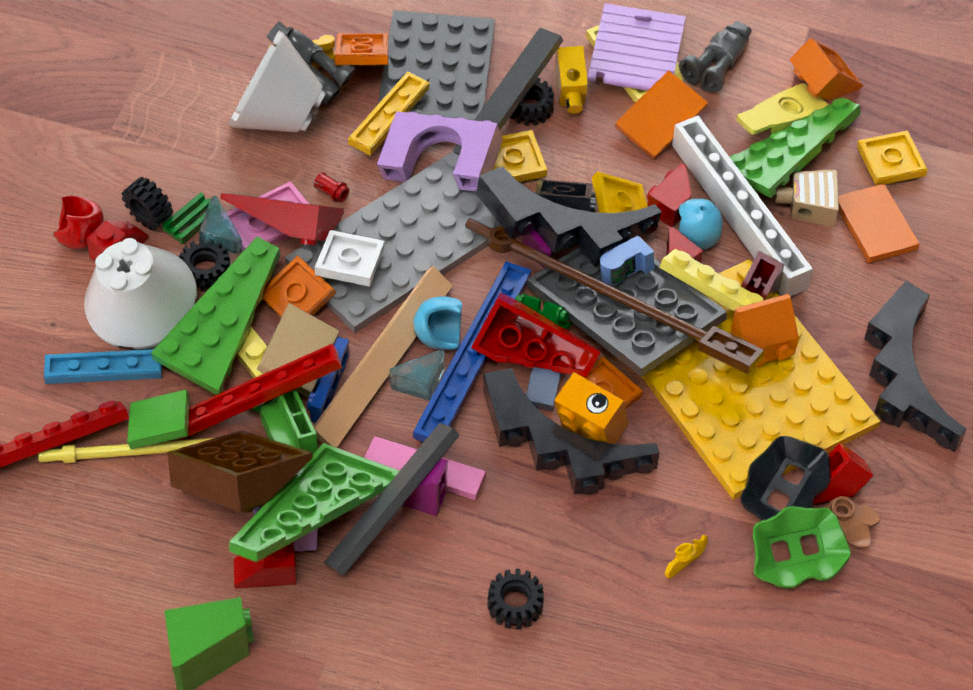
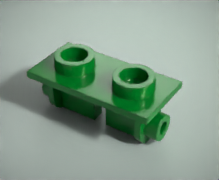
M518 294L515 297V300L564 329H567L572 324L567 322L569 312L565 311L566 308L546 301L543 310H541V299L527 294Z

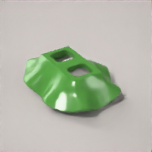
M788 506L772 518L756 523L753 528L756 557L754 574L758 579L786 589L795 588L809 578L819 581L832 579L840 572L850 558V548L840 522L834 512L825 507L803 508ZM813 534L816 537L819 551L817 554L804 555L800 538ZM785 541L790 553L789 560L775 561L771 544Z

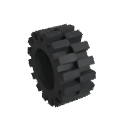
M537 78L522 100L535 99L539 102L527 104L521 101L510 116L512 120L516 118V123L518 124L524 121V126H529V122H533V126H537L538 121L543 124L546 122V118L549 119L551 113H553V88L551 85L548 86V82L545 80L540 83V78Z
M138 178L123 190L121 194L123 196L122 201L126 202L124 204L125 207L130 209V215H134L136 217L135 220L138 223L141 221L142 226L148 227L149 230L157 229L173 215L172 204L167 201L169 199L167 195H163V190L160 187L157 188L155 182L152 181L150 183L148 178Z
M199 239V244L192 241L190 242V248L185 246L183 253L180 252L179 258L190 268L197 288L199 286L201 292H206V287H211L230 266L227 248L225 246L222 248V243L218 241L214 245L213 239H208V243H204V239ZM201 261H212L215 263L212 268L206 270L194 267Z
M515 568V574H511L510 569L505 570L504 577L501 573L497 574L496 581L492 579L490 588H488L487 607L490 610V616L492 619L496 617L498 625H501L504 621L505 628L507 629L511 628V624H516V630H520L522 623L527 628L531 626L532 620L536 622L539 619V614L542 613L544 600L543 586L539 584V579L536 576L531 579V572L527 570L524 575L520 574L521 569ZM509 592H521L526 595L528 601L523 606L513 607L506 604L503 598Z

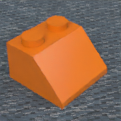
M811 37L789 59L795 67L793 72L801 80H805L808 83L807 90L815 98L820 96L831 101L860 90L864 86L837 51Z
M789 294L735 308L730 334L764 350L763 359L756 367L776 359H787L795 354L799 336Z

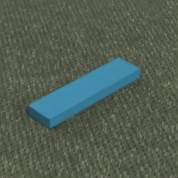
M154 349L46 354L44 381L45 384L161 379L162 365L152 359L151 352Z

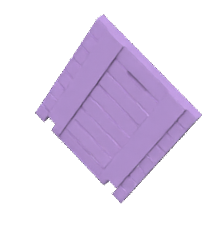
M605 3L587 81L595 82L597 76L603 78L604 84L648 91L668 70L674 74L686 16Z

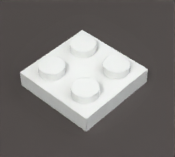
M330 230L315 265V275L370 286L384 251V241Z

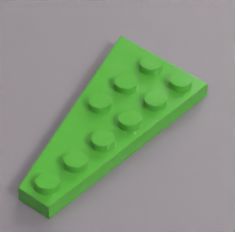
M838 98L826 107L813 111L810 116L793 122L781 131L772 133L770 137L752 144L740 153L731 155L730 159L754 190L771 198L776 194L775 188L779 184L785 185L790 181L789 175L792 172H797L804 168L822 151V144L825 142L830 143L834 140V133L836 131L844 130L861 114L860 105L846 98Z
M256 237L151 352L152 359L215 395L222 393L225 379L227 376H230L233 369L232 363L237 352H240L255 317L254 311L256 306L261 303L265 285L270 281L280 258L279 247Z
M323 443L313 453V459L284 485L229 541V552L258 562L382 493L399 470Z

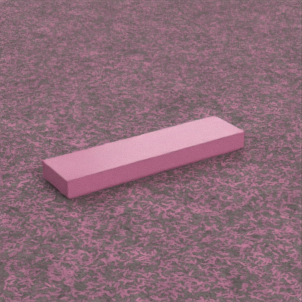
M374 436L364 458L400 471L417 449ZM442 457L441 459L448 460L447 492L476 501L486 477V471Z

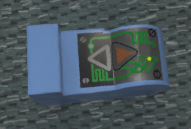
M639 236L607 251L600 258L601 279L610 285L621 283L626 276L639 270L647 274L655 269L654 250Z

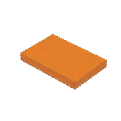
M338 33L336 36L335 65H388V34Z
M668 70L615 123V128L655 160L673 142L675 124L699 116L708 107V102Z
M885 184L838 196V211L868 263L918 250L920 243Z

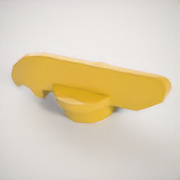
M702 535L699 540L694 539L693 545L691 543H683L676 547L675 559L668 564L664 573L667 578L671 579L704 552L708 543L707 535Z

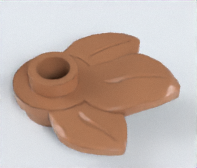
M840 496L832 500L827 508L832 510L838 518L848 544L859 549L868 548L871 541L869 526L880 522L879 515L870 506L855 505L848 497ZM837 511H843L845 514H840Z

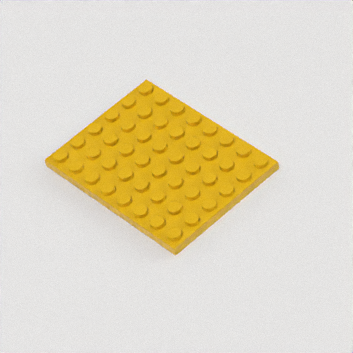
M748 259L719 274L727 279L736 281L741 286L752 265V261ZM777 292L774 294L772 298L779 296ZM707 296L727 311V320L716 327L730 333L734 311ZM796 316L795 321L799 339L795 354L787 359H776L766 362L759 367H755L749 374L699 351V341L695 340L642 376L643 380L733 500L741 497L746 485L750 464L777 437L791 436L821 447L828 453L839 443L844 445L879 427L880 420ZM788 465L782 476L796 469L797 467H795L794 465Z

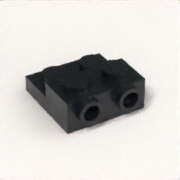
M538 179L535 190L536 194L551 202L572 209L595 212L596 196L595 192H592V183Z

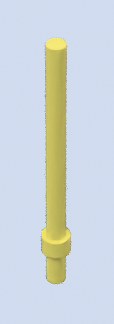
M213 438L165 441L136 449H130L128 444L76 448L75 445H65L62 449L40 452L39 462L63 461L65 464L76 463V460L164 454Z

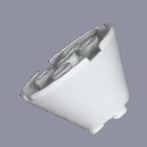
M278 31L273 39L276 47L271 45L268 48L234 111L228 126L256 130L295 133L302 130L305 132L312 119V115L309 112L313 106L318 108L325 96V92L321 90L323 85L286 35Z
M127 238L122 242L113 244L97 256L95 261L96 267L86 290L84 307L91 328L106 343L117 348L123 346L133 347L134 350L156 347L194 306L195 299H197V285L190 268L181 258L169 251L138 243L135 239Z

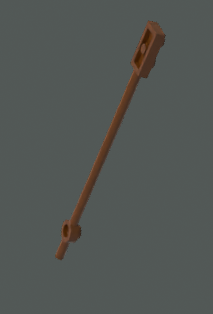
M469 218L465 224V228L488 238V245L493 251L498 253L514 251L699 341V351L746 374H749L763 359V349L716 326H713L706 332L521 243L516 240L517 238L511 239L502 226L492 229L472 218Z

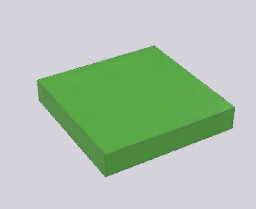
M187 389L130 403L127 437L130 449L188 436L190 396Z

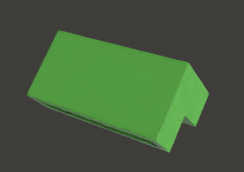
M296 389L278 396L275 403L260 406V420L269 439L312 453L317 450L316 432Z

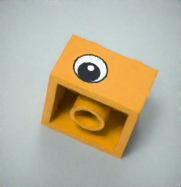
M576 373L571 375L554 400L561 427L588 439L615 444L629 424L624 400Z

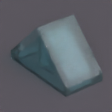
M214 196L210 199L199 231V239H204V243H208V239H213L214 245L218 241L222 243V248L225 246L229 253L237 255L242 252V238L217 196Z
M443 349L391 368L390 386L392 390L430 401L445 370V352Z

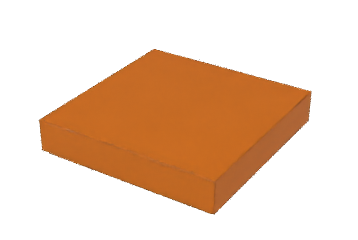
M297 255L265 286L262 300L280 318L289 303L313 316L336 294V291L321 276H316L315 271Z
M603 356L595 361L588 376L583 377L624 400L625 409L643 397V390Z

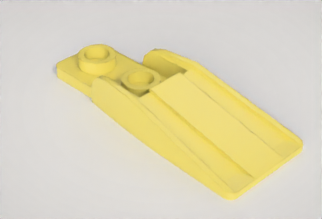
M801 83L766 99L751 110L738 114L736 120L753 135L770 128V132L774 133L787 128L797 120L810 116L813 111L822 109L829 104L820 96L815 98L807 90V85Z

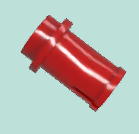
M324 172L316 176L314 181L317 183H314V187L330 195L331 200L334 202H343L348 197L349 188L343 181L338 182Z

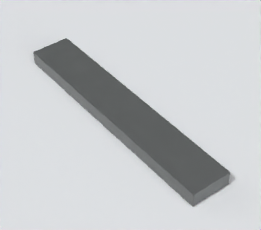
M539 28L474 121H491L497 123L501 130L562 44V36ZM457 144L453 149L454 153L460 155L462 147Z
M439 423L323 563L340 575H345L460 434L453 427Z

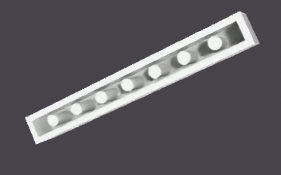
M696 116L675 124L673 148L754 259L758 251H762L785 264L780 288L778 289L781 296L789 294L791 297L807 290L813 268L701 118Z

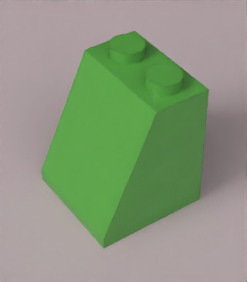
M241 597L164 610L177 690H194L250 655L248 643L254 642L249 608L243 609Z

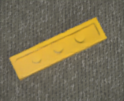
M407 71L349 136L348 145L371 156L387 138L396 111L409 112L430 89V82Z

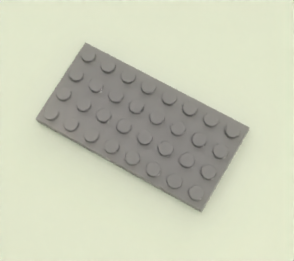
M454 151L344 219L334 229V231L384 241V251L370 286L322 277L336 291V294L326 305L354 333L405 301L428 268L434 266L442 275H445L489 246L488 238L465 228L469 218L492 229L501 226L475 191L460 190L458 188L453 172L459 155L455 154ZM317 240V245L305 244L285 257V264L288 265L298 255L315 271V265L325 241Z

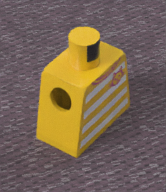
M583 46L559 47L556 51L554 82L558 105L561 107L567 106V111L571 114L580 113L586 100L588 82Z

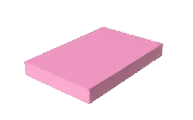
M291 181L259 196L270 200L309 204ZM235 208L220 216V222L243 251L256 237L273 245L290 238V236L239 208Z

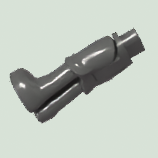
M280 21L277 22L266 37L273 42L278 31L286 35L323 85L321 90L325 92V96L321 104L326 107L342 90L341 87L351 79L356 68L353 65H335V61L322 52L323 48L315 44L305 34L291 26L287 28ZM313 60L331 74L340 86L313 67Z
M738 21L734 22L733 25H727L725 29L717 32L711 38L710 44L704 49L703 54L699 58L694 55H688L681 60L679 70L682 76L691 85H696L700 80L701 89L706 92L720 90L725 83V71L728 67H733L736 59L742 54L749 42V35L752 32L751 28ZM711 62L716 63L714 66L709 67Z

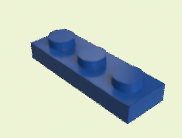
M338 337L335 342L342 368L318 378L316 381L317 390L315 393L311 392L308 398L307 409L310 410L312 423L318 421L334 397L350 357L349 339Z

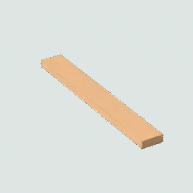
M434 266L428 268L313 426L316 437L322 444L325 443L337 448L416 338L413 319L419 306L430 298L446 296L453 286Z

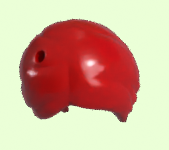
M78 195L62 196L59 228L53 232V236L60 244L67 248L85 249L88 247L86 237L104 222L103 211L97 203L88 198Z

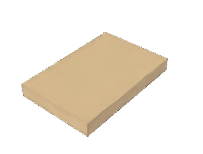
M289 303L256 370L265 374L332 344L339 330ZM317 379L296 388L297 392L308 397Z

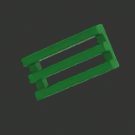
M200 192L162 224L163 231L181 244H184L221 213V206L217 203L214 205L213 200L210 198L205 199V195ZM208 209L207 212H205L201 217L196 219L201 213ZM187 225H190V226H189L188 228H186L182 233L179 234V232H180L182 229H184Z

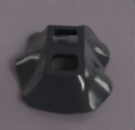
M791 436L777 437L750 464L746 485L740 497L742 506L761 521L770 519L782 511L767 503L772 491L779 490L790 497L786 507L813 508L814 497L818 493L823 492L831 480L829 454L821 447ZM788 465H794L805 472L798 485L783 479L782 474Z

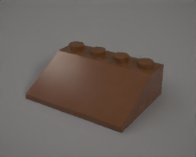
M243 430L167 452L171 487L182 490L184 494L196 495L201 500L215 502L220 507L232 508L237 513H249L254 510V507L267 503L313 459V453Z

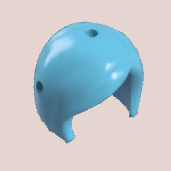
M686 200L679 206V213L682 218L679 232L701 250L705 251L715 246L721 237L722 215L710 200Z
M445 296L433 297L424 301L419 306L413 319L414 332L424 345L433 349H458L460 346L462 302Z

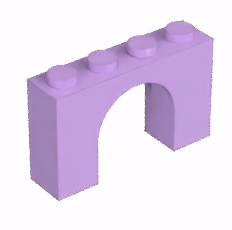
M396 111L377 166L384 180L405 182L411 178L419 155L427 147L439 142H453L462 147L453 172L457 186L460 190L476 192L479 175L493 170L503 138L498 124L491 121H474L461 117L448 118L440 115L431 116L415 112Z

